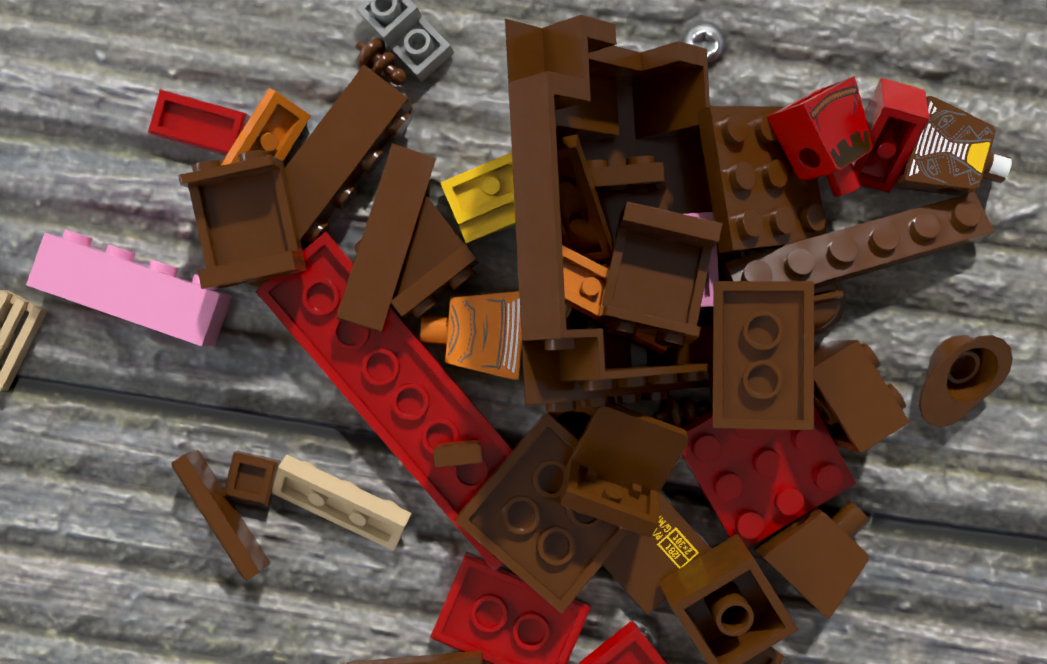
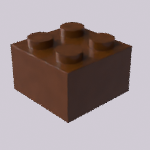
M858 340L829 341L814 351V406L836 446L862 453L907 425L910 421L902 410L906 407L903 397L892 384L886 385L877 371V368L880 367L877 356L867 344H860Z
M738 534L659 581L670 607L707 664H743L798 631L787 610Z

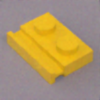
M512 152L440 182L467 245L516 224Z

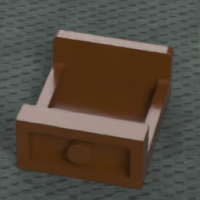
M265 150L241 153L238 155L239 162L221 165L219 160L195 163L191 166L193 172L178 175L180 185L187 187L190 192L206 269L197 270L201 289L218 290L307 271L284 163L272 155H267Z
M627 201L619 216L597 323L608 325L607 332L617 336L634 338L637 332L656 336V344L670 348L681 349L684 348V343L691 344L698 339L701 327H698L697 323L711 252L719 242L723 223Z

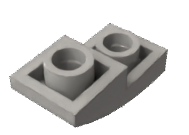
M364 0L356 8L367 24L385 41L390 50L421 83L454 54L451 45L426 21L418 7L411 0Z

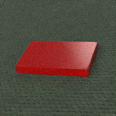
M466 551L430 638L461 652L482 650L483 661L489 664H567L591 606L589 603L575 598L561 614L512 570L501 566L494 571L484 558Z

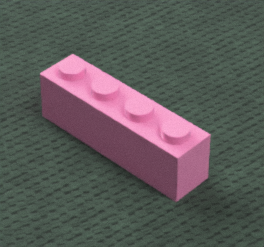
M65 229L62 237L44 233L26 283L27 286L199 346L215 347L232 299L231 295L220 292L219 289H201L198 275L194 274L192 282L177 277L176 274L179 268L151 259L148 267L134 262L136 253L108 244L105 252L91 247L93 238Z

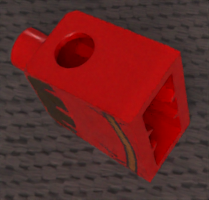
M855 77L818 89L767 116L770 126L799 179L806 181L825 175L834 197L846 195L861 187L852 163L871 152L873 143Z

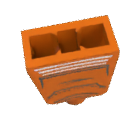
M519 291L450 298L449 317L422 316L420 341L447 344L446 363L512 380H519L522 343Z

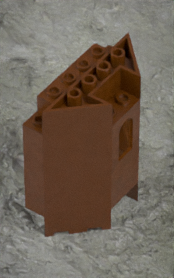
M578 15L543 28L505 19L525 406L546 404V411L576 410V400H580L581 408L604 407L608 403L609 397H611V402L615 404L640 403V394L641 401L668 400L669 391L710 387L709 371L713 370V307L700 308L697 326L701 327L698 339L691 344L684 343V348L681 349L668 347L663 354L631 338L607 332L608 326L597 323V320L581 314L580 311L568 305L567 309H565L556 138L578 134L586 161L605 160L608 167L626 165V159L630 157L653 156L655 162H663L665 166L668 211L680 214L713 212L697 111L712 106L710 105L707 49L680 41L643 52L614 46L617 45L616 24L584 15ZM717 243L719 281H726L721 271L725 262L745 257V250L719 253Z

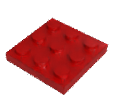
M815 406L814 430L713 428V410L682 428L688 433V444L682 453V457L728 537L731 538L738 534L747 548L856 484Z

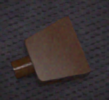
M850 501L832 519L823 511L814 508L774 532L758 544L754 550L808 602L829 619L869 560V555L853 538L870 519Z

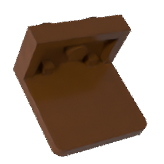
M653 156L630 157L626 159V165L609 167L605 160L586 161L613 244L619 216L627 201L668 211L666 170L663 162H655ZM611 257L602 258V259H596V260H592V261H594V262H599V261L610 260Z
M424 196L393 294V300L390 301L400 315L405 318H409L414 314L419 319L439 303L436 298L438 294L449 286L456 290L476 274L472 268L479 263L471 250L462 242L427 196ZM361 239L355 245L356 253L358 251Z
M609 401L604 407H596L565 468L560 505L580 514L589 515L614 524L624 530L633 531L651 538L659 523V492L688 444V433L682 428Z

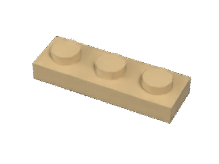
M287 454L278 467L272 494L395 551L411 516L410 512L400 508L390 500H383L359 489L350 481L340 480L317 469L316 466L307 461H300Z

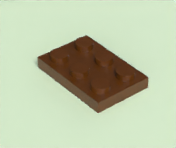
M714 281L713 428L814 430V281Z

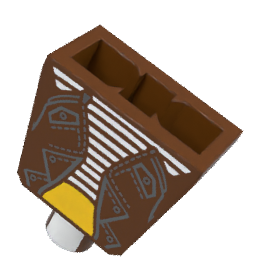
M927 96L930 119L892 188L961 196L977 191L981 185L982 178L1002 183L1010 172L1012 159L1011 157L991 152L996 133L995 127L936 97Z

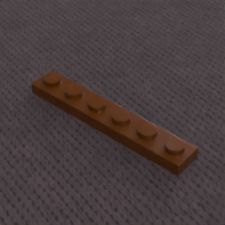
M972 192L725 262L721 271L726 281H814V289L984 240L994 230L976 193Z

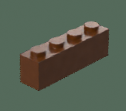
M365 65L361 67L285 167L302 249L307 248L309 244L328 231L330 224L327 223V220L336 208L343 210L351 202L357 192V188L354 186L364 172L370 174L376 169L385 154L381 149L393 135L395 138H398L411 122L412 115L409 112L413 108L409 99Z

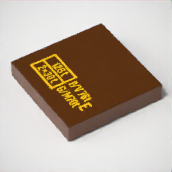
M659 492V523L651 538L630 531L602 565L646 614L649 615L666 599L659 581L705 554L711 548Z

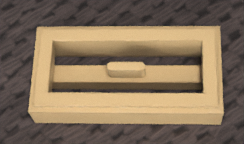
M0 290V359L5 349L9 347L14 337V331L24 311L26 310L30 313L0 371V391L9 390L48 312L47 309L7 290Z

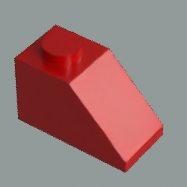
M881 78L864 111L873 143L872 151L852 164L860 185L890 193L930 118L926 91L924 89Z

